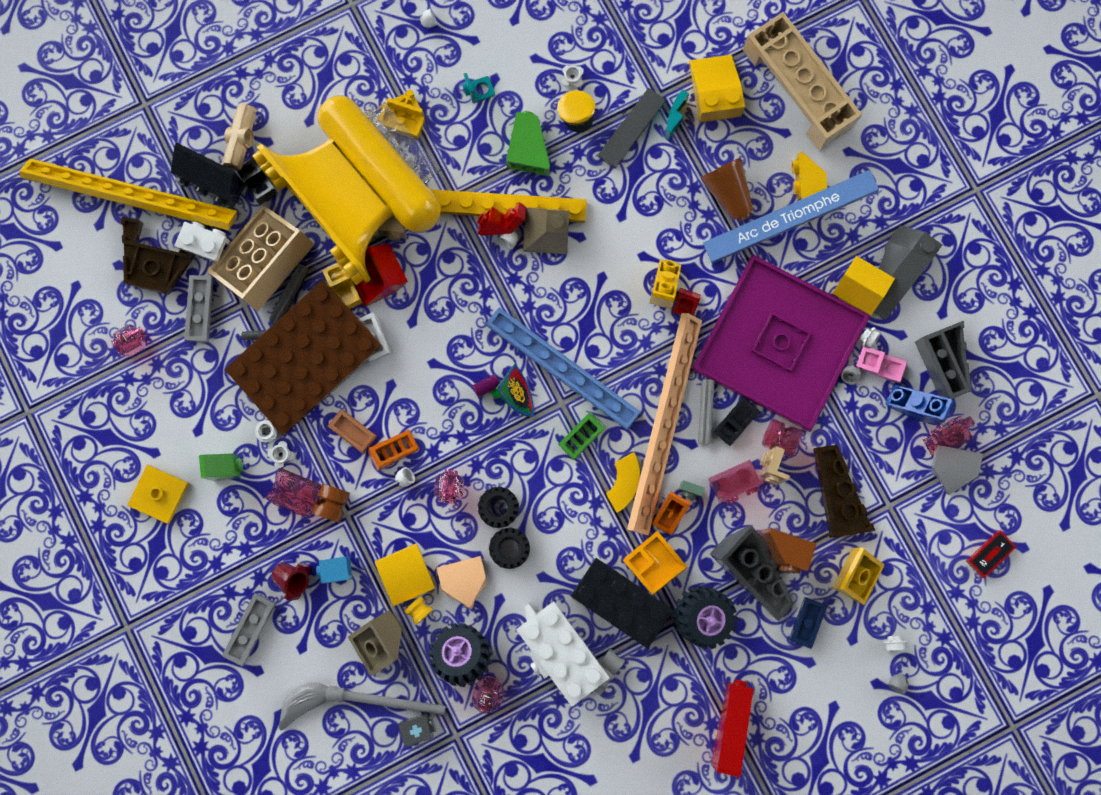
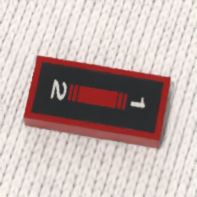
M997 530L966 562L981 578H985L1016 546L1001 530Z

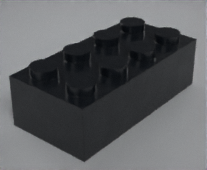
M598 558L594 559L570 595L647 649H649L673 612L672 608Z

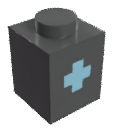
M428 713L403 720L398 724L404 747L430 740L434 736L433 732H436L433 718L429 719Z

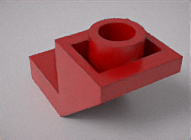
M519 202L514 208H510L505 215L491 207L487 213L483 212L477 221L479 224L477 234L480 236L512 234L525 220L526 206Z

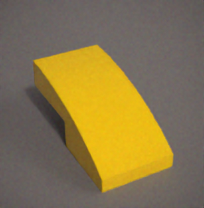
M338 263L322 270L329 286L350 309L362 304L351 278Z

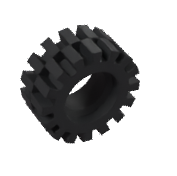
M492 487L486 490L479 498L478 513L481 519L491 527H507L518 516V500L507 488ZM495 499H503L507 503V511L502 516H494L490 511V504Z
M509 527L503 528L491 538L489 554L493 562L499 567L514 569L521 566L527 560L530 553V543L525 534L520 530ZM512 539L518 544V552L515 556L505 557L502 554L501 545L505 540Z

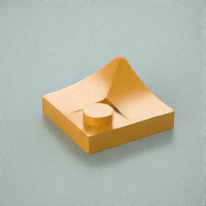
M658 531L623 559V562L652 596L688 568Z

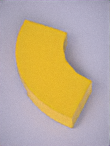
M634 452L614 463L617 471L616 482L606 495L616 513L620 512L631 502L638 488L640 468Z

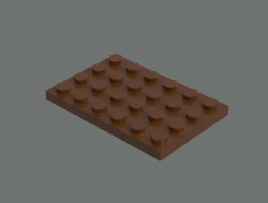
M322 279L224 370L281 435L285 436L383 345L327 282Z

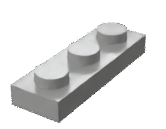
M189 275L184 335L186 342L209 343L214 283L212 276Z
M254 593L222 654L224 658L240 666L245 665L276 603L258 593Z

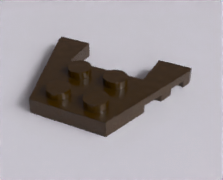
M122 217L124 284L169 295L196 255L181 249L179 252L138 243L144 223L140 220Z

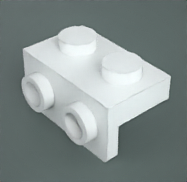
M193 221L192 224L183 223L174 246L218 263L224 246L229 245L230 241L225 236L226 233L217 229L209 231L205 229L204 225Z

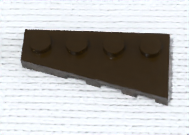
M838 445L814 448L813 452L829 537L834 538L876 531L873 524H870L866 515L868 512L858 497L856 485L850 479L848 467Z

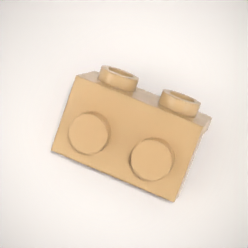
M776 446L768 450L767 453L764 452L760 461V465L763 466L760 476L765 478V482L777 486L778 483L781 484L789 481L790 475L778 471L785 449Z

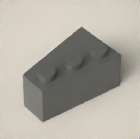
M964 321L915 341L938 395L949 399H954L971 391L969 363H967L965 351L967 345L964 341L963 332Z

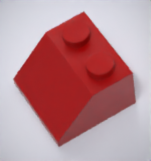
M390 244L371 246L366 249L365 266L371 280L368 283L361 281L358 285H355L365 307L396 293L408 283Z

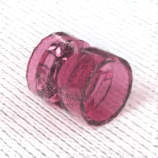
M772 418L765 431L761 445L769 449L776 446L785 449L784 455L792 457L799 445L803 431L793 426L787 428L785 423Z

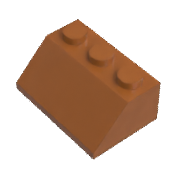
M773 528L759 530V534L768 544L772 560L778 565V570L789 574H800L801 571L809 570L816 543Z

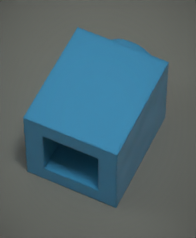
M350 557L319 560L316 573L318 580L321 579V584L352 580Z

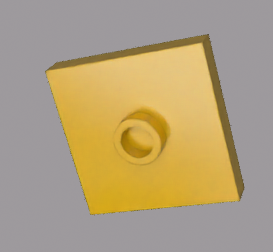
M147 464L127 506L170 524L189 482Z

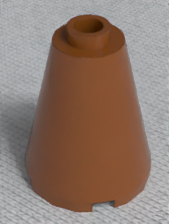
M737 158L701 177L702 182L733 220L738 218L740 222L751 216L750 212L753 211V206L741 158Z

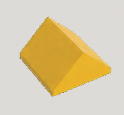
M856 256L832 294L871 316L883 300L895 278Z
M861 547L852 548L832 588L865 605L885 565Z

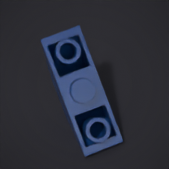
M894 385L885 404L916 421L935 426L945 422L955 401L942 396Z

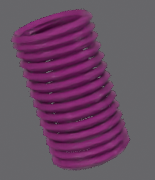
M494 374L483 381L481 380L473 384L472 387L479 398L494 389L496 390L500 383Z

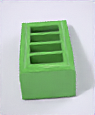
M589 412L558 445L575 460L606 426L592 412ZM588 420L598 429L596 432L586 423ZM581 427L591 435L590 438L580 430ZM575 433L585 442L583 445L573 436ZM568 440L578 448L577 451L567 443Z

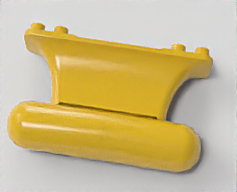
M335 95L324 101L319 107L317 115L321 130L329 138L325 143L298 155H280L259 144L257 146L258 152L253 154L252 157L279 191L287 187L300 200L336 244L329 251L342 269H345L355 285H358L361 281L368 283L371 280L365 266L366 249L375 232L385 221L394 215L401 225L409 231L424 233L432 229L439 221L441 204L438 198L359 106L345 95Z

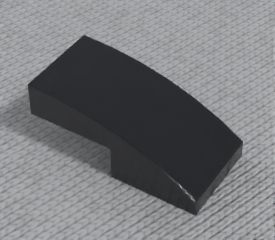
M254 158L243 164L242 168L237 171L259 205L278 194Z
M743 396L713 432L731 446L760 413V410Z

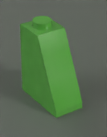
M530 111L516 112L506 159L507 168L549 176L550 163L538 116Z

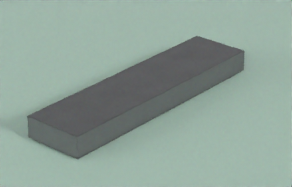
M648 88L600 151L598 157L616 169L665 104L666 99Z

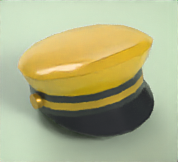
M578 90L564 94L558 102L557 109L560 119L564 121L565 125L570 130L578 133L585 132L592 126L596 108L593 98L588 93Z

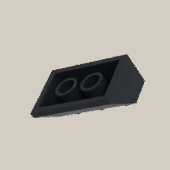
M176 142L171 166V173L176 178V182L185 188L188 186L195 188L194 191L203 197H207V195L213 197V201L223 207L227 204L234 208L246 187L237 173Z

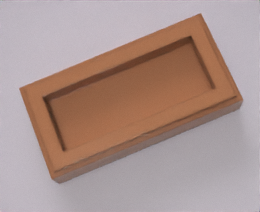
M343 409L337 413L328 425L330 429L362 454L365 453L377 438L375 434Z

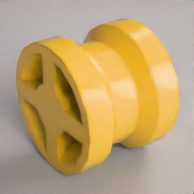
M420 596L404 612L407 615H411L413 622L417 625L433 609L431 606H427L424 603L423 597Z

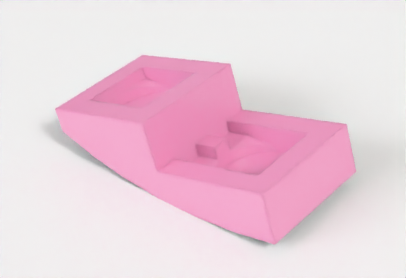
M863 346L856 368L900 384L907 361Z

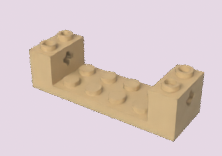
M784 12L747 36L743 52L755 67L764 61L811 123L806 135L819 151L856 125L862 113Z

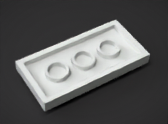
M554 601L516 629L571 706H574L610 678Z

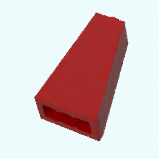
M734 679V683L727 682L711 766L718 773L740 778L754 689L748 686V682Z

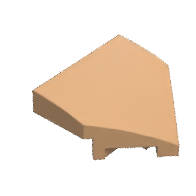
M481 556L437 567L442 591L447 597L453 598L471 610L475 604L474 601L482 589L486 587L485 582L487 579Z

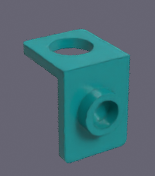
M464 73L465 83L462 84L465 95H470L473 104L495 96L489 76L470 82L467 73ZM479 84H486L488 91L485 94H478L476 87Z

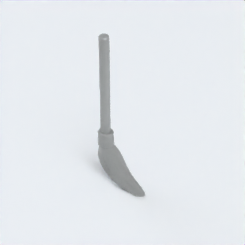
M308 683L298 687L284 700L279 730L285 729L296 718L320 706L325 701L343 702V700L439 715L445 714L446 706L345 691L344 687L326 686L321 683Z

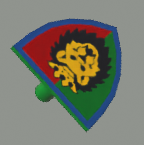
M515 363L496 390L492 392V396L494 399L502 397L506 404L515 412L523 416L534 417L531 391L524 375Z

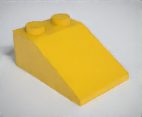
M732 55L689 60L698 121L707 122L741 117L745 109L742 86Z

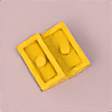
M417 543L375 561L393 606L435 589V584Z

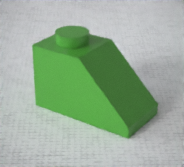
M233 453L199 455L201 478L214 482L241 478L240 472L243 471V463L238 455Z

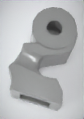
M609 649L599 661L610 677L594 690L599 695L604 692L608 683L613 680L614 675L625 662L623 658L621 659L613 653L612 649Z

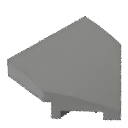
M936 445L932 463L933 470L931 472L933 475H936L943 485L945 492L950 495L979 476L983 454Z

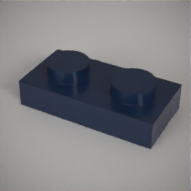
M804 597L788 640L812 649L827 605Z

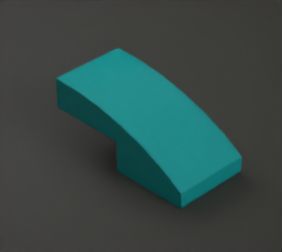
M683 89L676 97L669 113L665 131V138L668 140L680 126L683 115L679 112L687 103L689 93Z

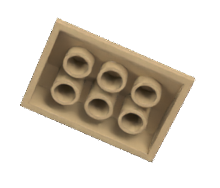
M262 205L221 253L218 263L214 262L207 272L258 312L315 244L298 228Z

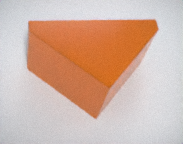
M673 492L668 493L652 525L672 535L691 503Z

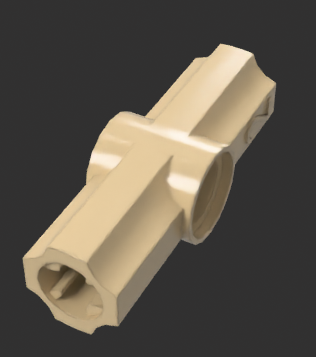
M246 103L237 105L232 127H228L225 131L227 146L221 165L233 171H239L242 168L246 150L254 142L252 127L257 112L254 106Z

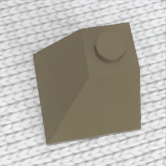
M526 207L523 252L567 254L570 210Z
M389 610L348 636L370 676L398 660L402 629L396 617Z

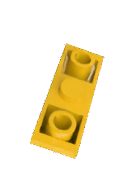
M798 152L791 164L792 173H795L796 179L793 182V194H797V201L827 189L826 172L806 154Z
M660 259L649 304L671 309L675 299L681 264H677L672 260L665 261Z

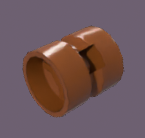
M322 483L318 494L321 499L316 501L312 514L340 523L344 512L341 507L346 505L350 492Z

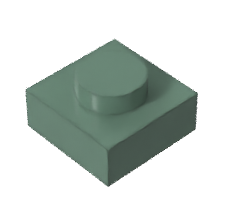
M683 480L678 491L683 492L682 496L695 500L696 497H702L705 488Z

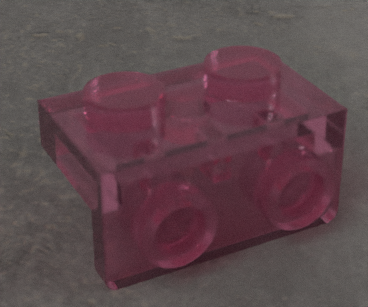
M960 415L948 421L949 426L945 428L938 426L929 431L930 436L922 440L932 458L936 445L957 448L973 439L968 427L975 424L971 416L962 418Z
M750 460L708 478L719 503L725 501L727 505L739 500V494L746 492L748 496L759 491L758 486L764 484L762 479L759 480Z
M281 468L277 472L273 489L267 494L266 499L276 506L293 510L297 515L308 516L313 511L316 501H318V494L322 485Z

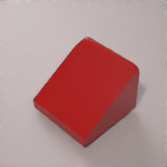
M680 288L672 312L679 315L688 313L694 316L701 295Z

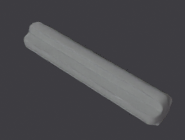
M703 379L701 386L698 443L700 445H709L711 443L714 380Z

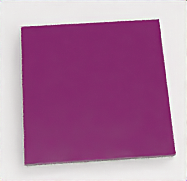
M752 254L691 370L714 380L715 383L742 397L744 396L749 401L811 432L870 315Z

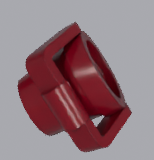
M280 563L274 568L271 578L285 594L284 599L294 601L301 597L309 584L312 566L306 563H298L297 567H294L287 563Z

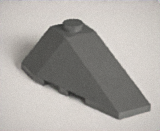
M900 225L886 243L883 259L879 266L880 270L895 279L874 313L886 320L943 244L926 232Z
M749 525L725 537L710 555L762 607L779 621L794 604L784 581L779 576L776 569L777 565L772 560L767 542Z

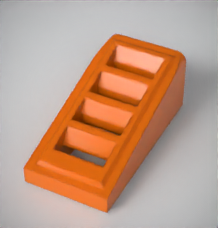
M407 430L370 447L368 454L377 471H380L418 451L419 447L410 430ZM404 438L406 439L410 447L407 450L402 442V439ZM396 442L401 450L399 454L394 446ZM389 447L393 455L392 457H389L385 448ZM379 451L382 453L385 459L382 462L377 454V452Z

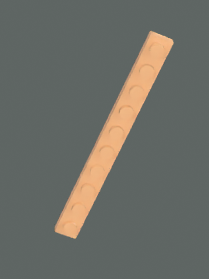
M688 313L681 314L627 530L648 536L702 320Z

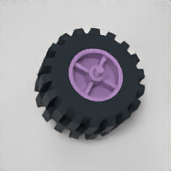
M698 586V589L695 587L689 588L690 593L686 591L682 593V600L678 598L676 603L679 605L677 608L674 607L673 613L676 614L673 617V622L677 624L675 626L676 630L681 633L680 635L702 649H707V647L714 649L716 644L722 646L725 644L724 639L729 640L732 637L730 635L731 630L735 632L736 626L733 624L737 622V616L734 615L737 611L732 606L733 602L726 595L711 587Z
M454 623L451 624L450 629L447 626L442 628L444 632L435 635L437 640L436 642H431L430 646L433 647V650H429V656L433 658L429 661L431 666L434 667L435 673L453 686L466 687V683L471 686L475 684V679L478 681L482 680L481 674L483 672L487 674L489 669L486 666L487 664L491 665L492 659L489 657V655H492V650L488 647L490 645L488 641L473 626L470 625L468 627L465 623H461L460 627Z

